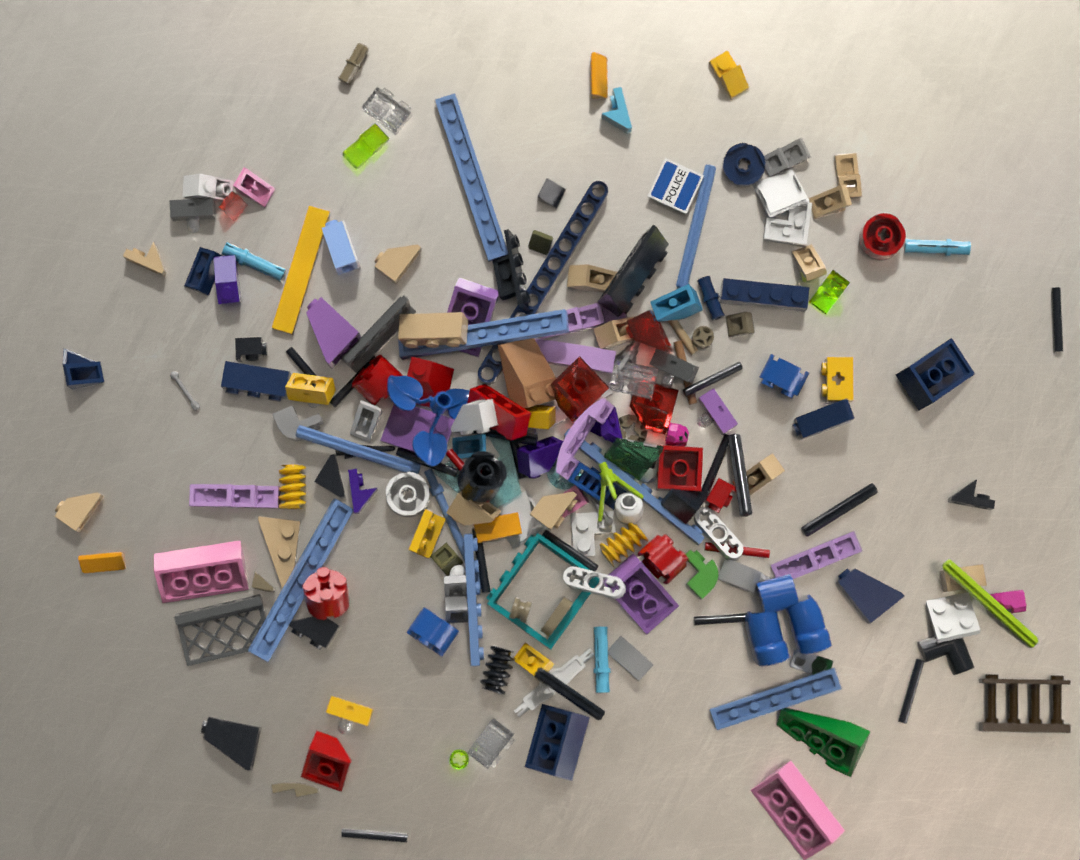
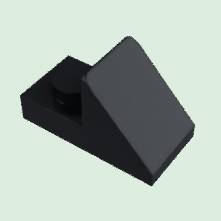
M976 479L949 497L948 503L993 510L996 500H991L990 496L985 494H977V497L974 496Z

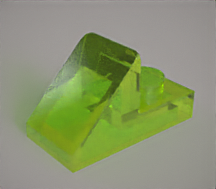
M832 270L809 303L824 314H827L850 282Z

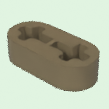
M564 597L540 631L550 637L573 602Z

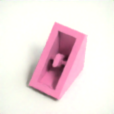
M245 167L233 185L236 192L263 207L266 206L275 190L274 187Z

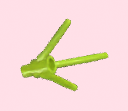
M606 462L598 465L601 471L599 522H602L607 485L613 499H617L612 484L614 482L619 483L640 499L644 498L641 493L614 474Z

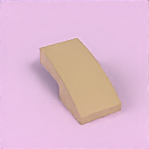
M857 153L834 155L838 186L846 184L850 197L862 196Z

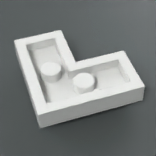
M807 202L790 209L788 221L766 218L763 240L806 246L812 203Z
M605 511L607 516L613 519L612 525H606L604 517L602 522H599V512L571 514L573 548L586 557L595 556L594 534L616 532L614 511Z

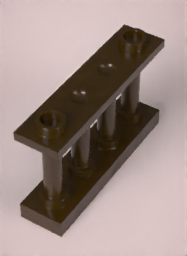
M985 674V679H979V683H987V718H985V723H979V731L1071 733V724H1064V720H1062V685H1070V680H1064V676H1051V680L999 679V675ZM996 683L1009 684V719H1007V723H999V719L996 718ZM1018 684H1031V719H1029V723H1020V719H1018ZM1040 684H1053V719H1051V724H1042V719H1040Z

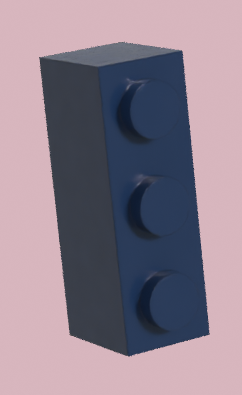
M225 361L221 387L226 389L225 393L238 395L239 392H245L248 397L260 398V395L269 396L268 400L281 402V399H287L285 386L291 377V373L285 370Z

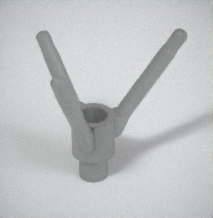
M633 340L630 345H627L625 350L615 356L614 361L623 359L617 368L618 372L622 370L626 363L631 364V400H635L636 393L635 364L638 353L637 349L640 346V342L637 340Z

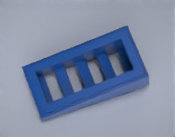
M579 461L568 481L600 501V496L597 492L601 488V476ZM580 470H584L579 479L576 480L575 477L578 475ZM587 475H592L587 481V483L583 485L582 483L587 477ZM598 479V483L596 484L594 489L591 490L590 487L592 486L594 481ZM608 485L606 486L605 501L611 494Z

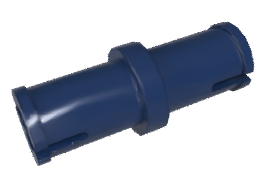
M705 276L698 279L697 282L704 297L702 299L703 303L707 304L711 319L714 321L724 317L725 314L718 300L720 298L719 293L715 292L711 277Z

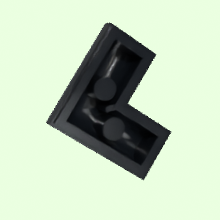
M932 636L917 642L925 663L946 655L953 675L975 668L963 638L937 643L936 637Z

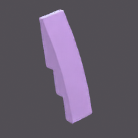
M599 303L568 309L566 311L568 313L569 332L544 336L541 339L599 327L612 320L627 318V314L623 312L617 317Z
M534 338L548 364L612 374L616 351Z
M190 484L189 506L279 508L281 491H279L280 486Z
M855 531L774 563L771 567L776 578L790 574L792 579H795L862 552V548Z

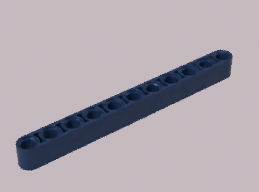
M595 181L589 186L527 288L529 295L536 297L538 303L535 306H529L530 311L525 312L517 305L510 318H515L520 314L524 316L537 314L608 195V187L604 182ZM594 188H602L604 194L600 197L595 196L592 192ZM584 206H590L593 209V213L585 215L581 209ZM573 224H579L582 227V231L574 233L570 227ZM562 242H568L571 245V249L569 251H562L559 245ZM551 260H557L560 263V267L553 270L549 268L548 263ZM545 278L549 281V285L546 288H541L537 285V281ZM501 344L492 346L478 369V379L482 384H493L503 370L501 361H495L492 357L494 352L499 351L498 345ZM486 369L491 370L494 374L489 380H485L481 376V373Z

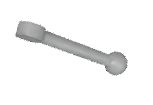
M172 372L170 374L171 379L175 380L190 401L191 407L194 410L200 408L198 402L194 401L180 381L179 374Z
M583 491L584 496L589 497L599 511V504L595 498ZM603 511L605 524L612 525L613 519L608 517Z

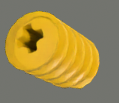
M281 465L285 468L280 469L279 474L285 477L280 478L279 482L285 485L279 487V491L285 494L280 495L279 500L285 503L280 504L279 508L303 509L300 508V505L306 504V501L300 499V497L306 495V492L301 491L300 488L305 487L306 484L300 482V479L305 478L306 475L300 473V471L306 469V466Z
M628 523L629 530L621 527L622 535L617 532L613 533L615 540L608 537L606 539L608 546L600 543L602 554L613 567V560L621 563L620 555L628 557L626 550L629 549L633 553L635 552L634 544L642 547L641 539L648 542L647 537L636 524Z

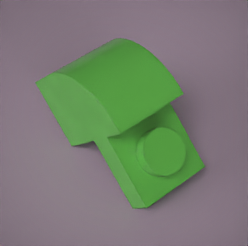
M689 550L686 553L689 559L688 562L698 573L686 585L700 599H703L717 583L718 568L713 559L705 565L703 563L705 558L697 550L695 552Z

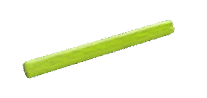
M948 559L942 564L943 570L1028 647L1033 648L1038 643V638L952 560Z

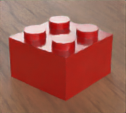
M660 445L658 450L656 491L678 489L701 492L703 447Z

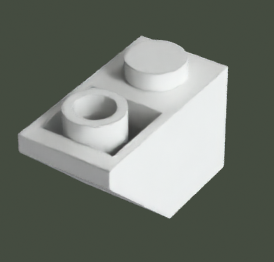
M204 174L187 175L183 179L182 197L188 199L213 198L215 202H232L234 181Z
M493 399L477 400L462 405L451 426V432H461V435H466L477 430V434L489 432L490 427L498 425Z

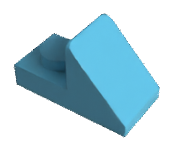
M622 87L614 88L613 95L610 96L612 108H616V110L602 113L601 118L622 131L629 133L632 130Z

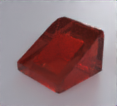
M232 191L220 204L219 208L235 221L248 204L237 193Z

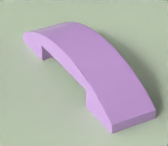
M603 398L585 410L574 422L562 443L556 472L567 480L579 463L574 458V455L596 421L603 425L615 407Z

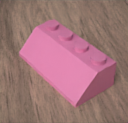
M241 541L154 554V574L162 603L249 590Z
M792 761L777 769L751 790L804 860L831 845L845 831Z

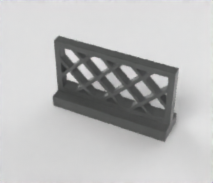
M404 295L400 296L341 358L355 373H358L399 331L400 314L416 313L410 306L409 299Z
M261 594L177 613L174 618L178 627L187 666L249 652L250 646H246L248 643L252 644L253 640L251 638L257 629L260 630L261 627L259 625L261 622L263 624L266 619ZM259 609L261 619L257 625L246 619L250 611ZM235 615L241 619L236 630L225 624L229 616ZM213 620L220 624L214 635L203 629L207 621ZM243 622L255 628L249 638L238 632ZM192 625L199 631L192 640L185 636L183 627ZM222 626L233 632L228 643L216 637ZM201 631L212 637L206 648L195 642ZM235 635L246 640L243 648L236 649L230 645ZM214 639L225 645L221 653L215 654L208 650ZM186 640L191 643L189 647L187 646ZM194 644L204 652L200 658L191 660L189 650Z

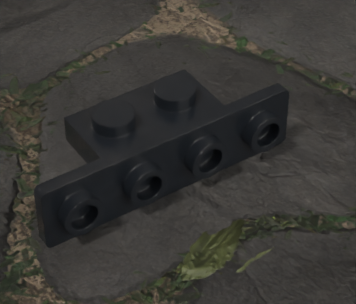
M506 229L504 234L508 255L493 260L499 298L504 301L516 296L518 305L525 312L530 311L528 303L531 302V299L525 288L527 279L524 272H522L523 259L518 252L520 242L516 234L513 235L509 229Z

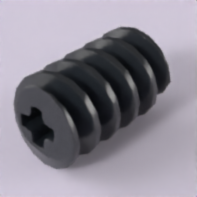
M491 646L490 649L495 654H488V658L493 662L485 664L490 671H483V675L487 679L480 680V683L485 686L483 689L505 694V691L500 687L508 685L503 678H510V674L506 670L513 669V666L508 661H515L516 658L511 655V653L515 652Z

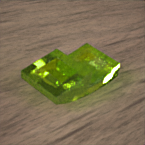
M374 123L359 136L358 140L345 149L342 155L357 170L384 146L390 138Z

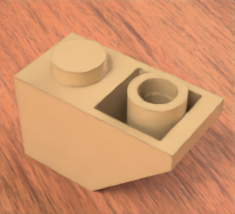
M568 492L543 496L530 515L548 529L552 530L553 527L557 529L565 519L562 515L566 509L571 511L577 503L575 499L577 494Z

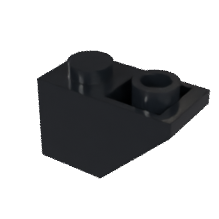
M313 616L291 621L289 624L293 628L292 633L300 638H303L304 635L311 639L310 644L319 650L322 647L326 649L329 647L341 627L328 618L327 620H321Z

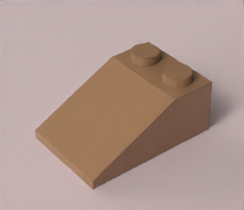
M534 338L498 345L510 400L523 408H528L560 398L556 377Z

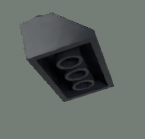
M652 225L643 233L597 301V303L617 317L623 312L625 314L629 312L633 306L631 300L635 295L638 297L645 288L642 285L646 278L650 280L657 270L654 268L657 261L661 263L668 253L666 248L669 243L655 225Z

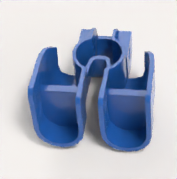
M790 574L756 583L763 612L758 614H752L750 611L747 612L745 616V629L752 657L758 666L774 665L790 658L777 614L781 610H786L788 614L792 637L799 653H816L832 646L829 632L825 627L824 618L816 600L808 594L806 595L808 597L807 600L799 602L795 584Z

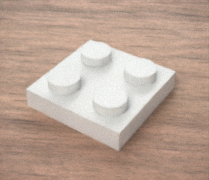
M968 592L926 601V608L937 643L980 634V627Z

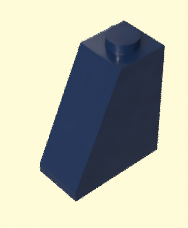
M848 398L796 417L792 427L795 435L800 436V439L803 440L848 424L855 417Z
M847 568L838 575L840 580L836 582L868 624L872 623L905 597L902 592L857 569L850 571Z

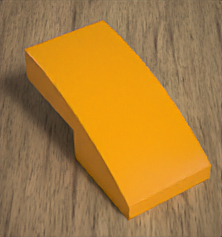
M518 512L497 516L489 523L473 524L477 543L522 534Z

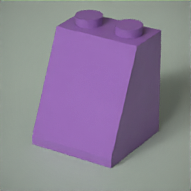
M320 297L319 300L314 299L307 306L308 311L306 314L328 366L333 369L361 338V335L333 307Z

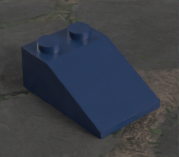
M950 338L898 372L896 376L920 411L975 373L954 340Z

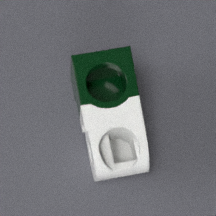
M795 650L790 667L813 675L831 669L833 660L814 654H801L798 650Z

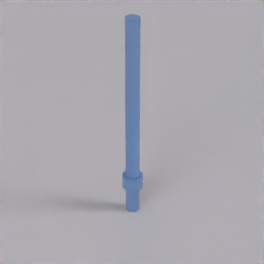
M429 469L424 472L431 487L429 490L432 496H435L465 562L464 538L456 521L446 513L449 505L443 494L444 489L441 483H438L433 470ZM475 573V582H480L479 573Z

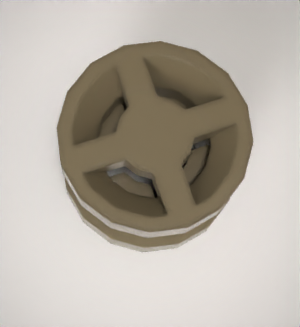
M699 326L692 335V342L699 349L708 348L714 340V333L707 326Z
M515 597L509 618H518L521 622L526 623L532 602H522L520 598Z

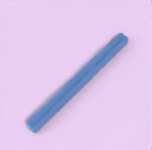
M705 165L704 177L700 184L676 283L678 288L689 283L716 172V167L713 165Z
M302 425L297 428L296 437L402 472L418 474L421 465Z

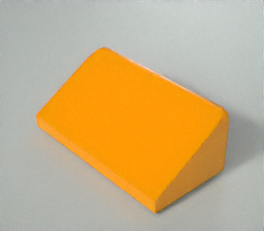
M592 52L591 98L607 99V57Z
M123 552L81 555L78 557L83 573L126 569L125 554Z

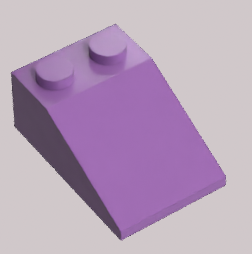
M459 278L454 287L447 313L463 312L468 319V325L491 322L499 297L498 290ZM482 347L459 351L479 357Z
M393 405L380 441L415 453L412 448L413 438L421 431L429 433L436 414L416 406L411 411H405ZM442 415L433 434H442L448 446L452 435L451 426L455 419Z
M634 554L630 555L609 574L621 579L625 584V594L616 600L646 634L679 607L677 602ZM605 580V587H609L613 593L615 590L620 589L617 583L615 586H610L606 583L607 580Z

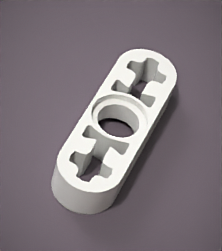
M699 508L694 516L695 524L726 559L738 560L743 552L742 543L710 508ZM700 514L703 516L709 515L708 522L712 525L709 530L707 529L709 524L705 520L700 521ZM715 529H722L725 536L722 539H716L712 532ZM727 538H730L728 544L732 548L735 546L737 547V554H735L734 552L730 554L728 552L730 548L725 543Z
M575 566L567 568L563 574L565 583L569 587L613 599L621 598L626 591L622 580L614 576ZM576 572L578 577L584 579V585L583 582L578 579H574V581L572 582V580L569 578L570 575H574ZM593 577L600 579V584L596 588L589 587V581ZM605 580H607L606 583L610 586H615L617 583L620 589L615 590L613 593L609 587H605Z

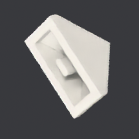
M361 400L350 434L370 442L382 415V409Z

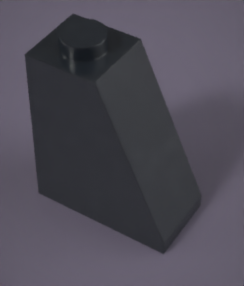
M208 717L207 721L204 720L201 733L204 734L203 739L245 770H253L262 727L214 717Z

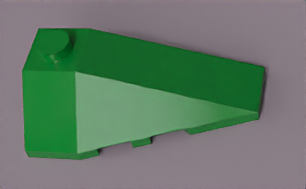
M790 708L781 709L777 726L796 741H802L810 747L809 751L815 755L817 753L824 758L826 765L849 777L853 775L871 732L848 721Z

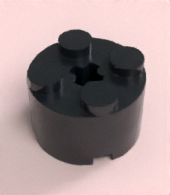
M479 451L473 453L465 461L458 474L457 483L462 496L466 500L476 502L493 500L506 479V467L501 460H497L495 455L490 452Z

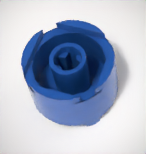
M770 354L759 376L763 379L761 383L772 389L774 385L781 388L780 393L790 398H793L794 395L798 396L809 372L806 371L805 374L800 373V367L781 358L775 361L773 360L775 355Z
M423 607L406 633L443 657L459 631Z

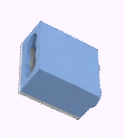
M332 220L325 223L322 231L338 275L361 268L345 221L338 222L337 220Z

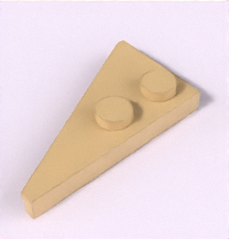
M258 516L259 524L283 589L295 568L301 522Z

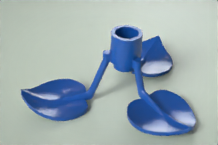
M390 375L387 381V390L391 401L396 407L401 410L411 411L416 403L421 405L429 402L431 411L436 414L429 433L426 431L417 433L413 438L412 448L417 457L426 465L431 467L438 465L446 455L447 441L442 434H433L434 429L445 411H448L452 419H456L462 405L467 404L470 390L450 389L446 392H439L434 398L430 396L427 399L419 400L423 395V388L419 381L409 376Z

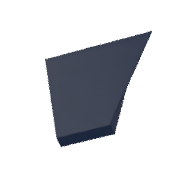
M63 349V369L67 387L73 390L104 383L100 361L96 362L68 349Z

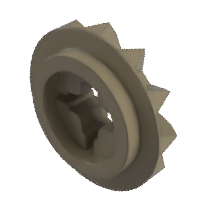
M628 414L620 417L619 424L622 438H626L627 432L621 427L630 428L634 423V432L639 436L631 435L628 439L644 442L647 437L645 422L635 415Z

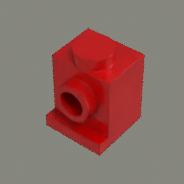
M718 478L705 501L709 504L708 508L716 513H719L723 506L727 508L733 498L730 493L736 492L735 486Z

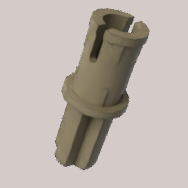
M358 43L350 58L346 59L347 64L340 77H338L341 82L351 85L357 70L362 68L360 65L368 52V47L364 44Z

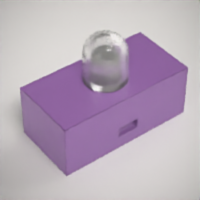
M714 388L699 397L698 401L706 411L697 419V424L701 428H706L714 423L721 435H724L737 426V421Z

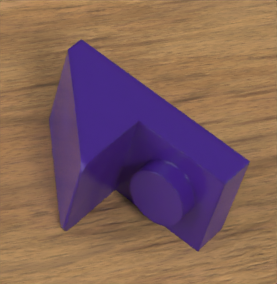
M614 407L604 424L602 425L596 421L590 432L618 445L623 441L617 410Z
M350 469L348 473L354 514H360L378 489L361 490L360 487L364 486L363 474H358L357 469Z

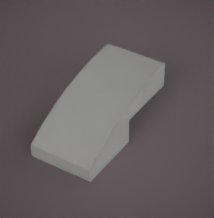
M799 138L765 155V169L769 177L811 158L803 139Z
M622 636L608 649V654L638 681L653 666L645 656Z

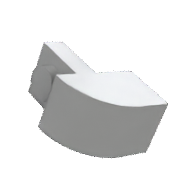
M293 406L273 413L278 429L284 436L293 441H304V439L296 437L298 426L302 425L319 430L321 428L320 425L324 424L319 413L299 421Z
M728 559L724 560L718 575L719 580L758 597L756 583L771 579L758 570Z
M466 575L444 576L446 622H468Z

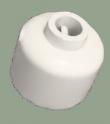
M631 492L619 495L615 502V514L618 520L624 524L638 522L643 515L642 499Z

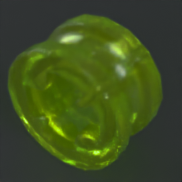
M461 749L453 751L449 758L450 764L455 769L465 768L469 762L467 752ZM456 753H459L460 756L464 755L466 761L463 760L464 764L461 766L453 762V758H456L454 756Z

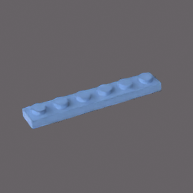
M473 533L464 534L471 666H480V660H484L483 647H479L478 639L483 638L482 625H478L477 617L482 616L481 603H476V595H480V582H475V573H479L478 560H474V551H478L477 538H473Z
M834 667L711 708L710 712L716 729L720 730L841 690L842 687Z

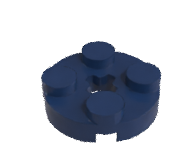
M748 143L736 144L727 151L724 157L723 172L726 178L734 185L739 187L751 186L757 183L764 174L765 157L756 146ZM743 159L745 162H750L747 170L738 167L740 160Z

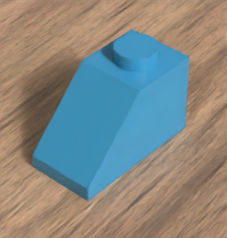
M690 284L650 301L658 322L685 319L703 310L697 292Z

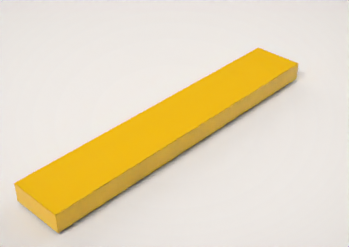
M313 206L308 207L273 321L272 329L291 335L294 333L323 238L322 227H325L330 211Z

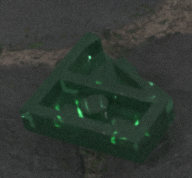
M616 438L605 452L604 458L640 481L663 452L664 447L661 445L651 447L644 445V442H630L627 439Z

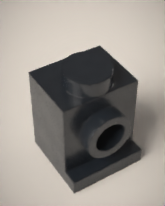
M262 337L235 338L237 362H242V358H246V361H258L259 357H264L268 353L267 342L263 343Z

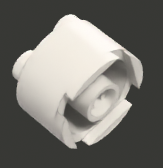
M404 472L394 476L389 481L386 488V499L390 508L396 514L403 517H414L422 513L428 506L430 490L426 481L420 475L413 472ZM411 489L413 498L405 500V496L402 493L404 491L408 492Z

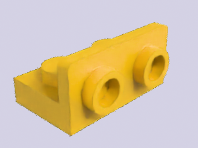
M425 509L408 550L430 558L445 523V518Z

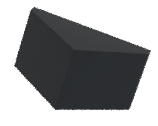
M333 454L329 456L314 482L344 499L346 495L336 455Z
M671 489L663 498L661 504L683 523L687 524L707 499L708 493Z

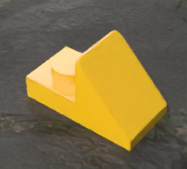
M728 50L709 61L710 66L730 98L749 88L742 67L736 65Z
M526 642L514 656L516 658L515 662L533 676L538 668L541 667L549 672L555 665Z

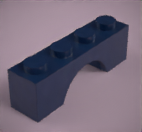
M723 278L721 282L720 303L766 305L783 310L805 312L808 309L810 287Z

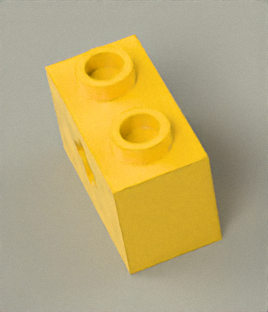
M827 357L825 363H821V375H825V384L821 385V396L825 397V402H838L848 398L849 402H852L854 400L853 357ZM838 375L839 379H842L838 385H836V381H832V378Z

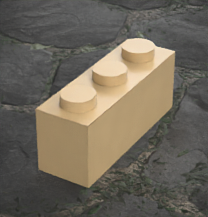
M463 312L400 314L398 339L407 348H417L421 345H426L430 348H436L439 345L459 347L460 344H467L468 319Z

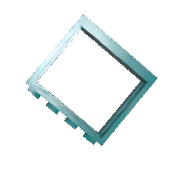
M537 533L536 536L531 534L524 544L527 547L524 553L518 552L511 562L514 564V567L510 572L506 570L499 579L502 582L499 588H493L486 598L489 600L487 605L551 650L590 596V592L582 591L548 639L524 622H521L520 619L509 618L510 612L497 604L499 598L539 543L569 565L589 570ZM598 577L591 578L589 587L595 588L600 579Z

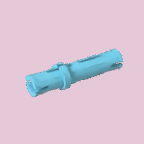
M905 239L904 249L905 252L942 253L945 256H950L951 254L970 255L971 242L951 241V239H946V241Z
M227 242L222 250V255L224 256L236 255V261L239 262V265L249 266L279 282L285 274V268L253 255L248 249L243 250Z
M593 627L595 640V669H593V672L596 675V693H609V673H611V668H609L608 627Z

